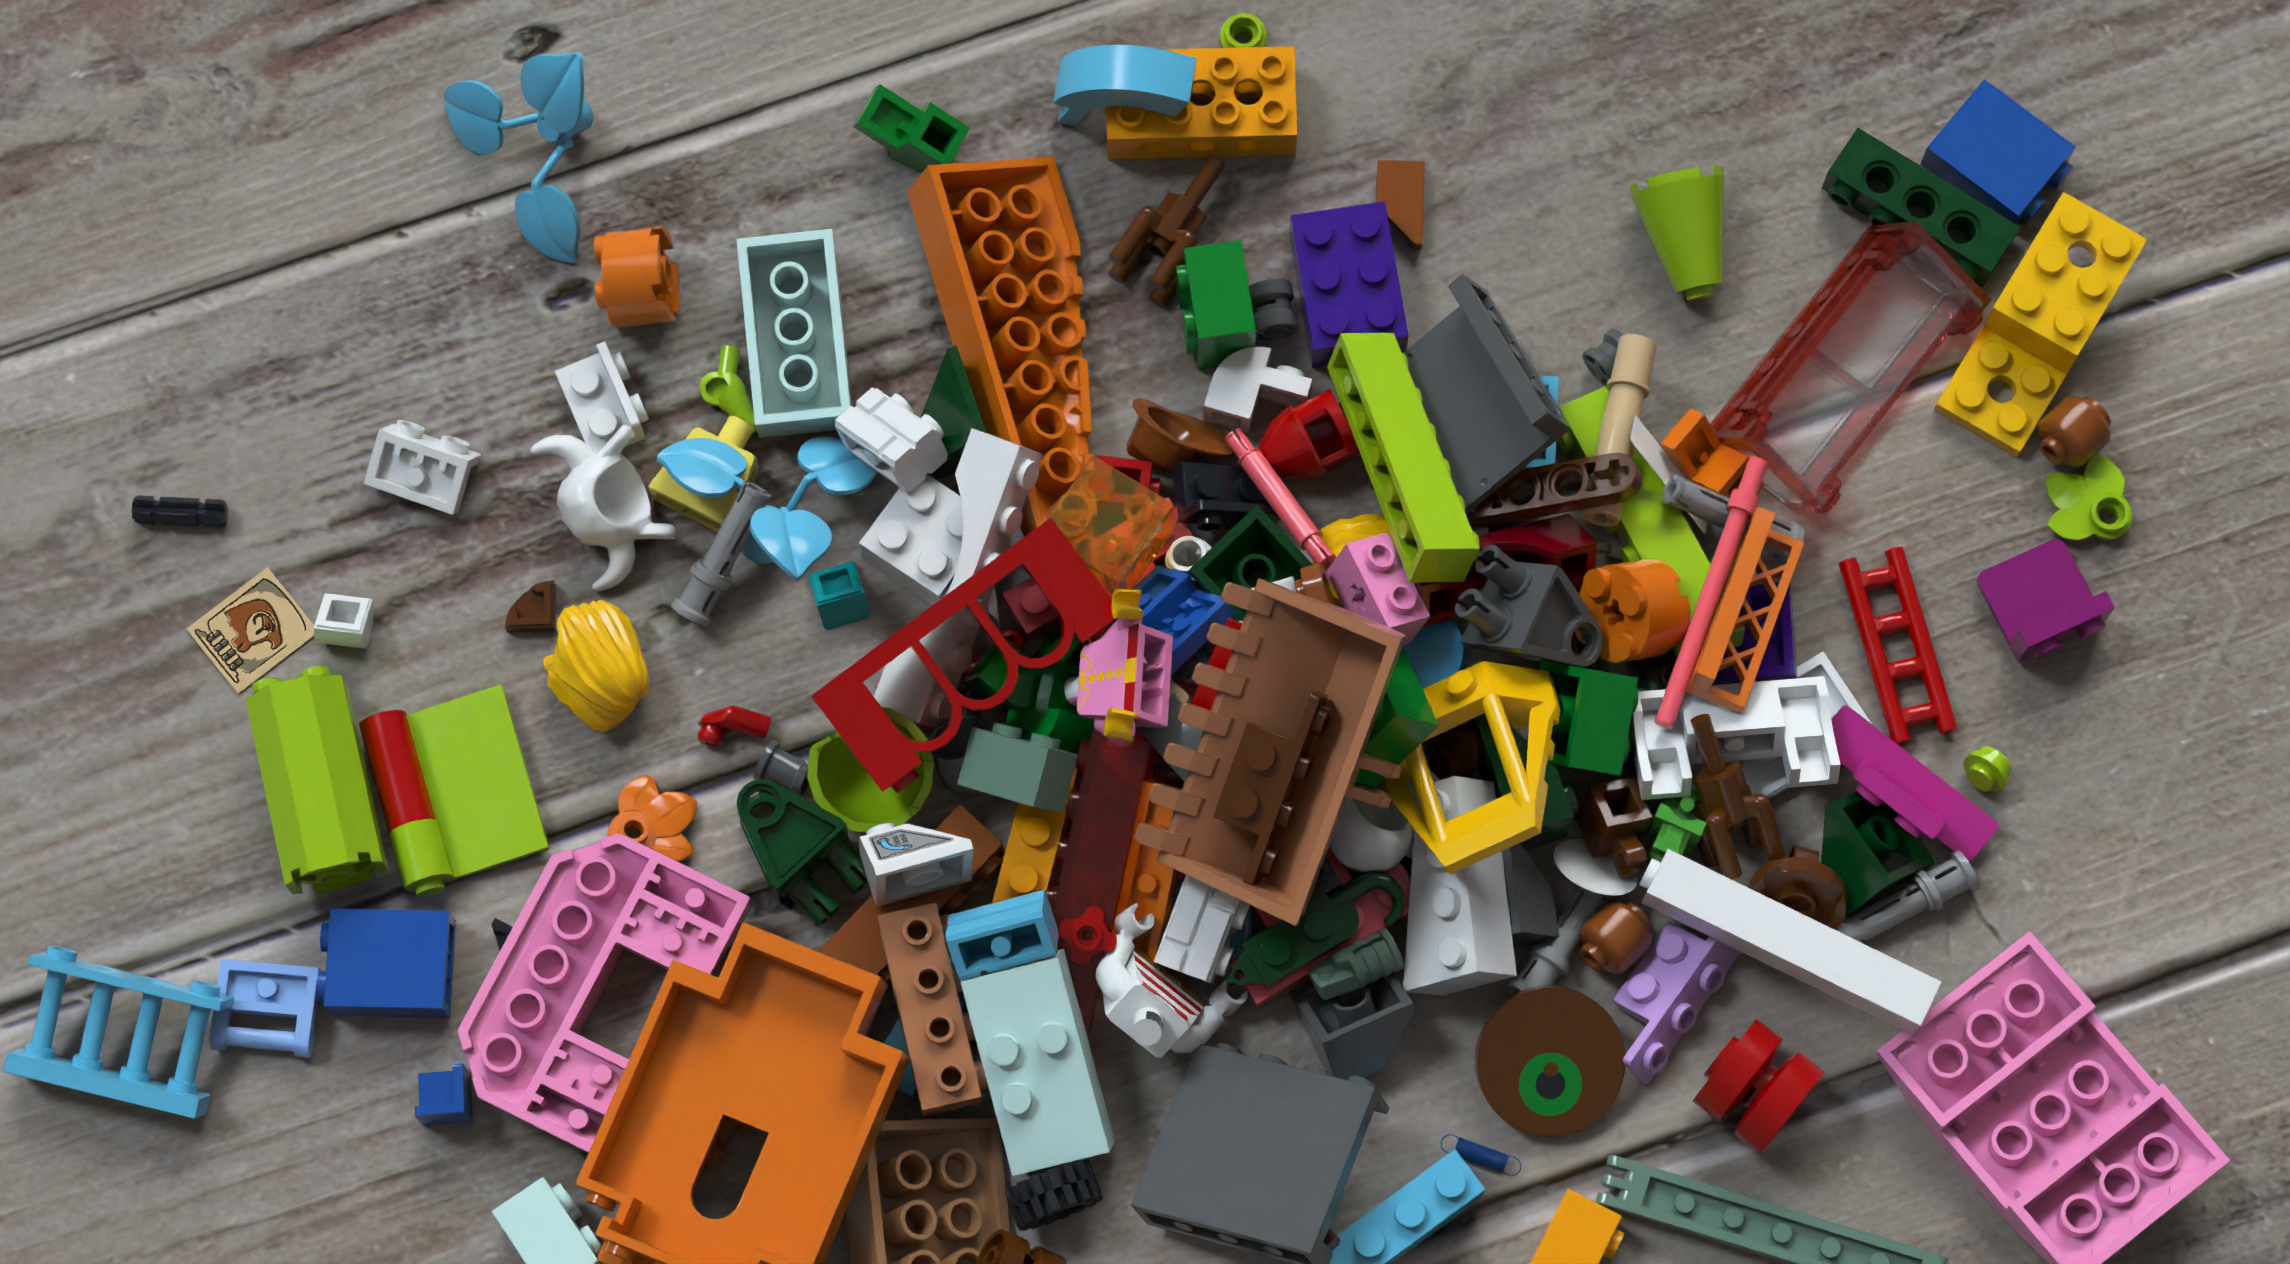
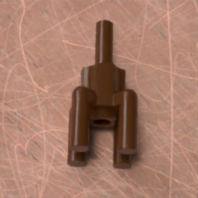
M1209 155L1183 195L1168 192L1156 211L1149 206L1142 207L1108 256L1114 263L1108 272L1112 279L1123 284L1146 249H1148L1152 254L1163 259L1149 280L1154 289L1148 298L1157 306L1165 307L1176 290V266L1184 265V248L1195 247L1197 244L1196 234L1207 219L1206 214L1198 206L1225 167L1221 159Z
M1701 714L1693 717L1691 724L1705 765L1704 768L1700 769V773L1693 778L1700 800L1694 802L1695 806L1692 814L1707 823L1699 839L1698 847L1705 867L1719 865L1721 874L1733 880L1740 877L1742 871L1729 831L1742 827L1748 847L1758 848L1763 846L1768 861L1782 859L1786 856V851L1768 797L1764 794H1752L1739 762H1724L1710 715Z

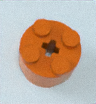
M666 227L608 232L605 235L594 237V254L597 264H601L602 280H596L595 296L598 308H607L608 320L611 326L623 328L676 321L673 314L679 313L680 281L677 263L671 264L670 258L665 250L674 249L671 236Z
M1644 559L1605 565L1589 570L1585 574L1579 595L1597 621L1603 635V646L1599 657L1612 663L1652 658L1666 654L1667 651L1677 647L1684 640L1690 622V604L1687 595L1681 596L1676 581H1681V579L1672 567L1657 559ZM1575 630V635L1578 638V640L1581 643L1585 644V640H1582L1580 630Z

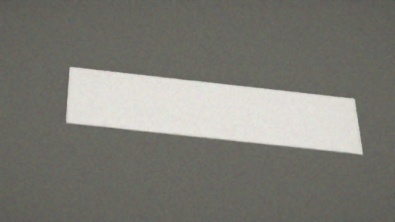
M1635 415L1630 441L1665 485L1669 479L1673 480V476L1676 474L1685 478ZM1688 513L1705 534L1707 522Z

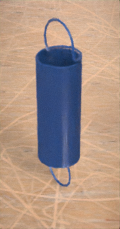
M1453 1134L1445 1135V1136L1442 1138V1140H1443L1446 1136H1449V1135L1455 1136V1135H1453ZM1457 1137L1458 1142L1455 1149L1463 1159L1494 1171L1505 1173L1504 1169L1509 1157L1517 1159L1514 1156H1508L1503 1152Z

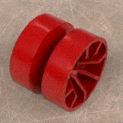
M1756 1019L1740 1040L1733 1036L1704 1073L1708 1080L1693 1099V1102L1718 1122L1726 1118L1741 1101L1744 1102V1107L1747 1110L1736 1126L1734 1134L1757 1153L1761 1154L1825 1071L1801 1052L1792 1055L1777 1070L1771 1065V1062L1781 1048L1783 1038Z

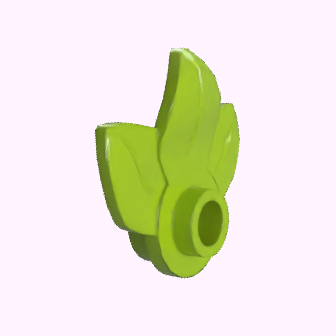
M2100 453L2094 455L2088 461L2083 476L2065 472L2047 474L2045 478L2047 496L2053 506L2058 509L2048 521L2047 527L2057 536L2070 541H2081L2093 535L2103 540H2114L2120 538L2128 531L2132 524L2133 512L2130 504L2122 497L2125 479L2120 469L2109 458ZM2101 511L2111 512L2115 517V523H2103L2099 518V513Z

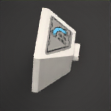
M893 823L874 826L866 832L867 835L859 837V853L876 907L972 880L973 846L971 839L911 824L895 827Z

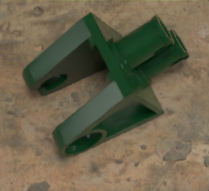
M758 779L752 780L743 786L738 793L736 802L741 828L773 896L779 903L790 897L814 922L817 928L821 927L827 922V916L819 909L816 903L830 917L841 907L811 877L822 864L826 863L851 889L850 891L853 894L858 893L864 886L861 879L852 870L856 871L867 884L869 883L861 857L847 843L849 840L847 824L840 817L773 781ZM761 804H768L775 808L773 814L767 818L759 819L751 815L752 810Z

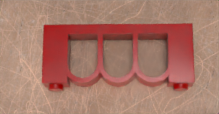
M1049 518L813 693L811 697L880 790L883 792L891 786L894 792L898 793L920 776L915 768L922 761L915 751H934L946 745L957 734L962 721V707L971 710H984L1003 703L1014 690L1018 679V665L1024 668H1045L1059 661L1069 650L1073 637L1079 643H1083L1089 638L1092 642L1100 640L1101 636L1115 623L1111 610L1112 599L1053 519ZM1020 565H1022L1054 608L1061 621V636L1058 645L1049 654L1040 658H1028L1019 655L1008 644L976 600L978 596ZM965 606L1000 651L1006 663V676L1002 687L994 695L986 699L973 700L959 693L919 641ZM908 648L913 650L945 693L950 703L951 717L947 727L939 736L929 741H915L902 734L863 683Z

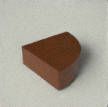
M554 580L535 584L511 606L505 622L507 633L556 631V584Z

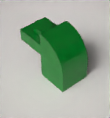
M881 84L874 88L853 125L855 129L889 150L887 156L922 172L928 165L950 164L970 130V127L931 102L919 109Z
M1061 630L1049 634L1031 658H1040L1049 654L1058 645ZM1073 637L1069 650L1059 661L1069 665L1073 663L1074 658L1070 653L1079 643L1075 637ZM1006 640L1019 655L1027 657L1009 640ZM995 645L989 648L963 682L981 699L994 695L1002 687L1006 676V663ZM1018 665V679L1013 692L1003 703L993 708L1007 713L1009 708H1035L1043 668H1024Z
M1061 661L1043 668L1035 708H1009L1006 725L1023 729L1021 739L1030 741L1032 733L1061 740L1059 750L1079 755L1089 742L1095 728L1094 721L1080 716L1077 706L1070 704L1065 696V682L1070 677L1078 676L1079 668Z

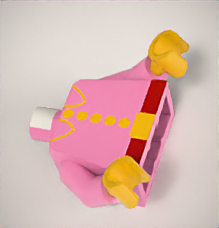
M1114 590L1111 610L1113 618L1118 620L1101 636L1100 640L1083 647L1080 652L1079 675L1068 678L1064 686L1066 699L1070 704L1077 706L1079 715L1094 720L1096 731L1118 746H1127L1134 741L1135 727H1168L1173 636L1142 625L1143 611L1139 607L1142 590Z

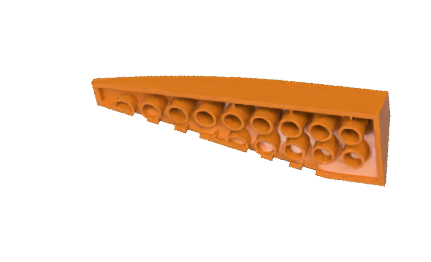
M1054 156L928 165L907 190V195L953 346L957 345L986 432L1042 453L1039 462L1038 479L1035 485L1029 489L1022 508L1023 517L1020 529L1025 537L1046 520L1052 518L1102 585L1099 540L1094 535L1097 500L1089 498L1091 476L1095 473L1094 454L1089 453L1088 436L1092 433L1088 361L1083 358L1082 341L1086 338L1085 320H1081L1079 299L1083 296L1082 277L1078 276L1077 259L1081 256L1080 240Z

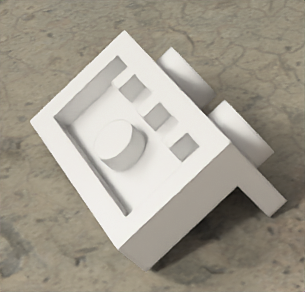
M605 341L596 345L599 353L555 371L582 437L594 453H598L623 425L631 428L633 432L632 438L626 446L646 439L641 423L649 420L638 393L629 397L623 381L631 377L620 351L611 355Z
M398 420L396 424L379 429L363 484L451 515L458 513L471 467L479 464L481 454L469 450L470 444L462 439L442 436L440 440L424 434L425 428L409 421Z

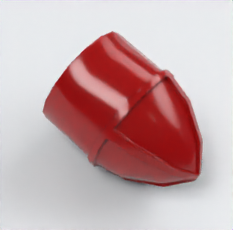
M1330 389L1295 407L1290 405L1271 421L1258 447L1280 478L1297 480L1322 476L1326 474V470L1360 454L1351 428Z

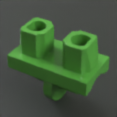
M1691 789V796L1666 798L1664 804L1660 803L1647 833V837L1655 840L1647 858V863H1650L1652 858L1662 862L1667 849L1680 855L1684 852L1692 856L1707 824L1692 814L1695 806L1694 802L1700 800L1698 792L1694 789Z

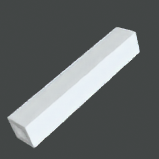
M1667 849L1662 862L1651 859L1639 884L1648 889L1642 904L1911 1035H1914L1921 1027L1941 984V981L1670 849Z

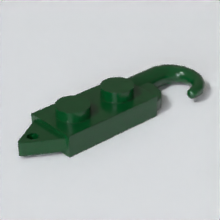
M1369 872L1357 876L1329 894L1322 895L1308 904L1306 912L1301 916L1297 926L1281 920L1242 943V953L1228 976L1226 984L1228 986L1264 985L1266 990L1348 942L1357 933L1359 925L1358 911L1354 901L1373 890L1380 889L1390 895L1392 908L1383 922L1386 926H1391L1400 918L1405 908V895L1402 887L1393 877L1385 873ZM1238 972L1242 973L1244 976L1240 980L1234 977V975Z

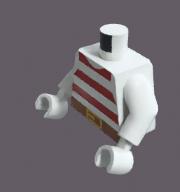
M1135 903L1116 916L1114 924L1119 934L1116 935L1117 945L1113 951L1104 952L1096 969L1095 977L1103 993L1105 1015L1111 1022L1157 1058L1161 1059L1169 1049L1175 1053H1192L1201 1044H1206L1224 1022L1222 1016L1232 1015L1247 1000L1248 993L1245 991L1237 1000L1231 998L1226 991L1228 985L1226 980H1224L1211 993L1209 997L1210 1006H1205V1002L1133 944L1132 940L1151 929L1155 920L1153 914L1150 913L1137 922L1134 913L1138 904Z

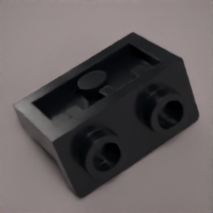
M1182 461L1173 467L1178 523L1197 524V529L1201 531H1215L1226 526L1234 527L1256 505L1273 522L1280 519L1240 466Z

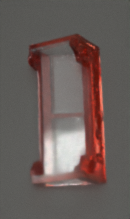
M1917 221L1871 225L1724 405L1710 425L1722 444L1748 457L1756 456L1768 462L1762 479L1765 484L1762 488L1797 515L1824 514L1836 505L1841 496L1839 490L1842 482L1837 477V474L1947 336L1959 333L1966 335L1973 331L1982 321V311L1992 299Z

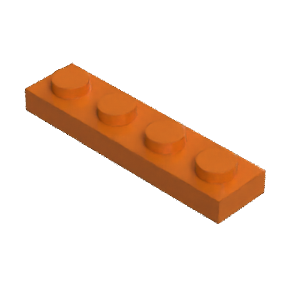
M1147 780L1143 782L1116 916L1135 903L1138 904L1134 913L1137 922L1150 913L1153 914L1155 919L1153 927L1133 939L1132 942L1154 961L1169 922L1179 871L1156 860L1160 850L1140 844L1134 839L1140 823L1150 824L1167 830L1174 810L1154 804L1149 800L1153 784L1160 782ZM1164 784V785H1167V786H1170V787H1173V788H1177V789L1182 790V788H1180V787H1176V786ZM1114 924L1112 933H1114L1115 935H1119L1115 929Z

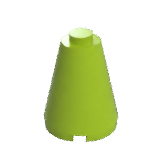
M1719 165L1712 166L1714 175L1702 176L1700 167L1647 178L1648 188L1641 190L1637 183L1629 186L1634 205L1675 293L1686 294L1687 301H1696L1715 296L1714 287L1723 284L1725 175L1723 167Z

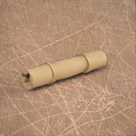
M1626 334L1619 338L1611 378L1607 381L1606 385L1610 393L1600 424L1595 456L1608 453H1624L1632 458L1635 446L1630 441L1634 416L1636 415L1639 420L1641 419L1643 400L1650 394L1649 382L1657 350L1656 342L1648 337ZM1623 469L1615 471V478L1610 480L1613 486L1621 484V477L1626 475ZM1592 473L1591 477L1593 479L1596 491L1598 487L1596 486L1595 481L1599 479L1595 473ZM1623 502L1582 509L1581 517L1594 525L1604 527L1616 526L1620 521Z

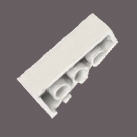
M1452 776L1434 782L1446 822L1496 799L1494 782ZM1414 830L1403 981L1404 990L1408 993L1444 996L1517 976L1502 851L1453 874H1449Z

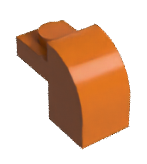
M1692 408L1672 427L1669 434L1660 443L1668 457L1686 479L1727 498H1730L1733 489H1738L1749 460L1748 456L1722 444L1706 416ZM1763 480L1761 481L1758 493L1765 486Z

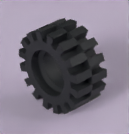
M1089 1159L1078 1160L1073 1163L1063 1164L1058 1168L1048 1169L1042 1174L1033 1175L1030 1179L1016 1183L1017 1185L1011 1186L1005 1191L1019 1231H1026L1030 1228L1035 1229L1044 1224L1048 1225L1056 1220L1070 1217L1071 1214L1084 1211L1085 1208L1096 1205L1097 1202L1102 1201L1104 1198Z

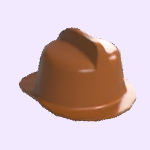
M1134 399L1133 408L1138 418L1127 442L1126 450L1135 459L1153 462V468L1158 470L1172 471L1173 467L1182 461L1192 462L1202 452L1216 456H1231L1234 454L1233 450L1225 442L1227 434L1214 425L1195 417L1168 410L1147 399Z

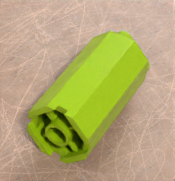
M320 665L302 670L300 677L281 681L278 677H270L254 682L252 684L253 694L247 697L245 701L283 879L287 889L292 894H303L301 884H313L315 893H328L368 882L372 879L370 869L374 867L380 874L386 872L388 865L349 687L342 675H331L329 666Z

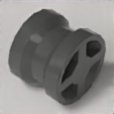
M1611 329L1604 335L1603 343L1597 348L1590 347L1582 355L1589 371L1604 386L1607 385V381L1611 378L1619 338L1623 335L1615 329Z

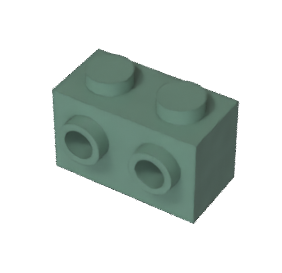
M994 722L992 731L972 727L957 785L1031 807L1063 813L1077 754L1059 750L1061 740L1032 733L1030 741L1021 739L1023 729Z

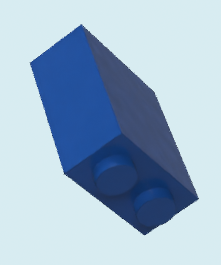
M1984 79L1927 147L1920 165L2016 225L2021 219L2029 224L2045 203V200L2040 197L2049 185L2058 189L2074 168L2068 161L2076 146Z
M330 908L329 923H322L320 931L321 952H327L326 971H319L317 977L318 1001H324L323 1006L331 1015L450 1018L456 920L449 911Z

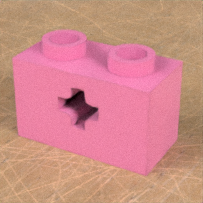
M1388 532L1347 543L1326 571L1345 609L1357 612L1407 635L1403 646L1410 644L1430 617L1414 583H1410L1400 556Z

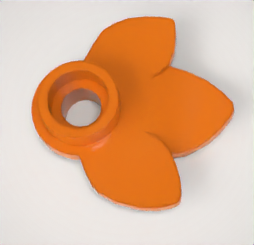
M651 775L639 776L621 791L618 797L619 814L611 821L607 837L617 833L628 837L624 830L628 827L636 828L642 835L638 838L630 839L680 863L693 855L691 844L681 833L693 821L697 810V801L693 797L681 792H664L659 794L656 783Z

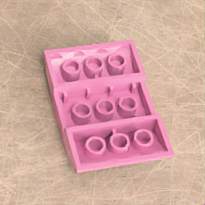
M2029 931L1929 1009L1921 1027L1914 1035L1902 1030L1879 1048L1876 1054L1900 1091L1945 1151L1987 1201L2049 1264H2103L2225 1167L2231 1160L2163 1083L2160 1086L2155 1083L2094 1013L2096 1006Z

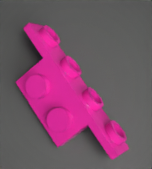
M1842 705L1832 717L1833 732L1840 763L1852 771L1854 779L1860 782L1855 790L1878 808L1883 801L1899 813L1894 820L1914 837L1918 838L1924 832L1931 839L1938 838L1954 852L1960 850L1968 861L1973 860L1998 829L1997 821L1848 705Z

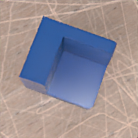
M463 1063L453 1064L452 1071L418 1073L419 1106H415V1118L423 1126L473 1122L471 1073Z

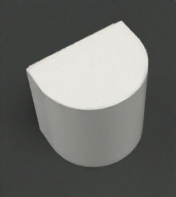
M325 593L314 625L316 643L366 649L373 627V599Z

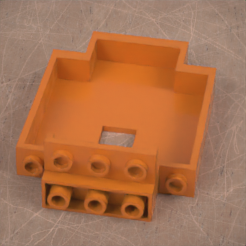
M742 922L719 977L672 960L575 1183L588 1192L585 1201L611 1212L614 1211L616 1204L620 1205L614 1220L603 1215L595 1232V1235L604 1240L597 1260L603 1264H824L910 1061L903 1051L866 1037L887 988L884 980L878 975ZM724 1116L766 1132L768 1136L736 1209L724 1218L709 1219L701 1215L694 1206L693 1191Z

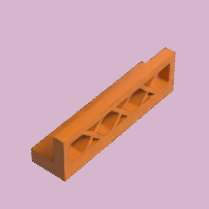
M1758 506L1745 529L1686 690L1688 693L1739 713L1743 712L1804 545V542L1770 529L1776 513ZM1765 543L1789 552L1785 565L1767 570L1760 557ZM1756 570L1758 575L1753 576L1754 571ZM1780 577L1778 585L1776 587L1772 579ZM1763 583L1772 600L1771 604L1753 612L1745 598L1747 590ZM1741 611L1743 616L1738 617L1739 612ZM1765 618L1761 628L1757 620ZM1748 624L1757 643L1754 648L1737 653L1730 639L1732 631ZM1724 653H1726L1728 656L1725 659H1723ZM1750 659L1746 670L1742 662ZM1733 666L1742 683L1738 695L1712 685L1718 671Z

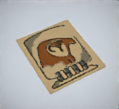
M268 567L186 628L238 694L314 636V624Z

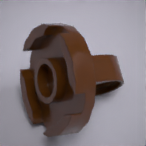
M1794 845L1788 858L1772 860L1758 868L1750 879V889L1834 930L1838 929L1845 918L1846 887L1839 875L1830 867L1818 862L1819 851Z

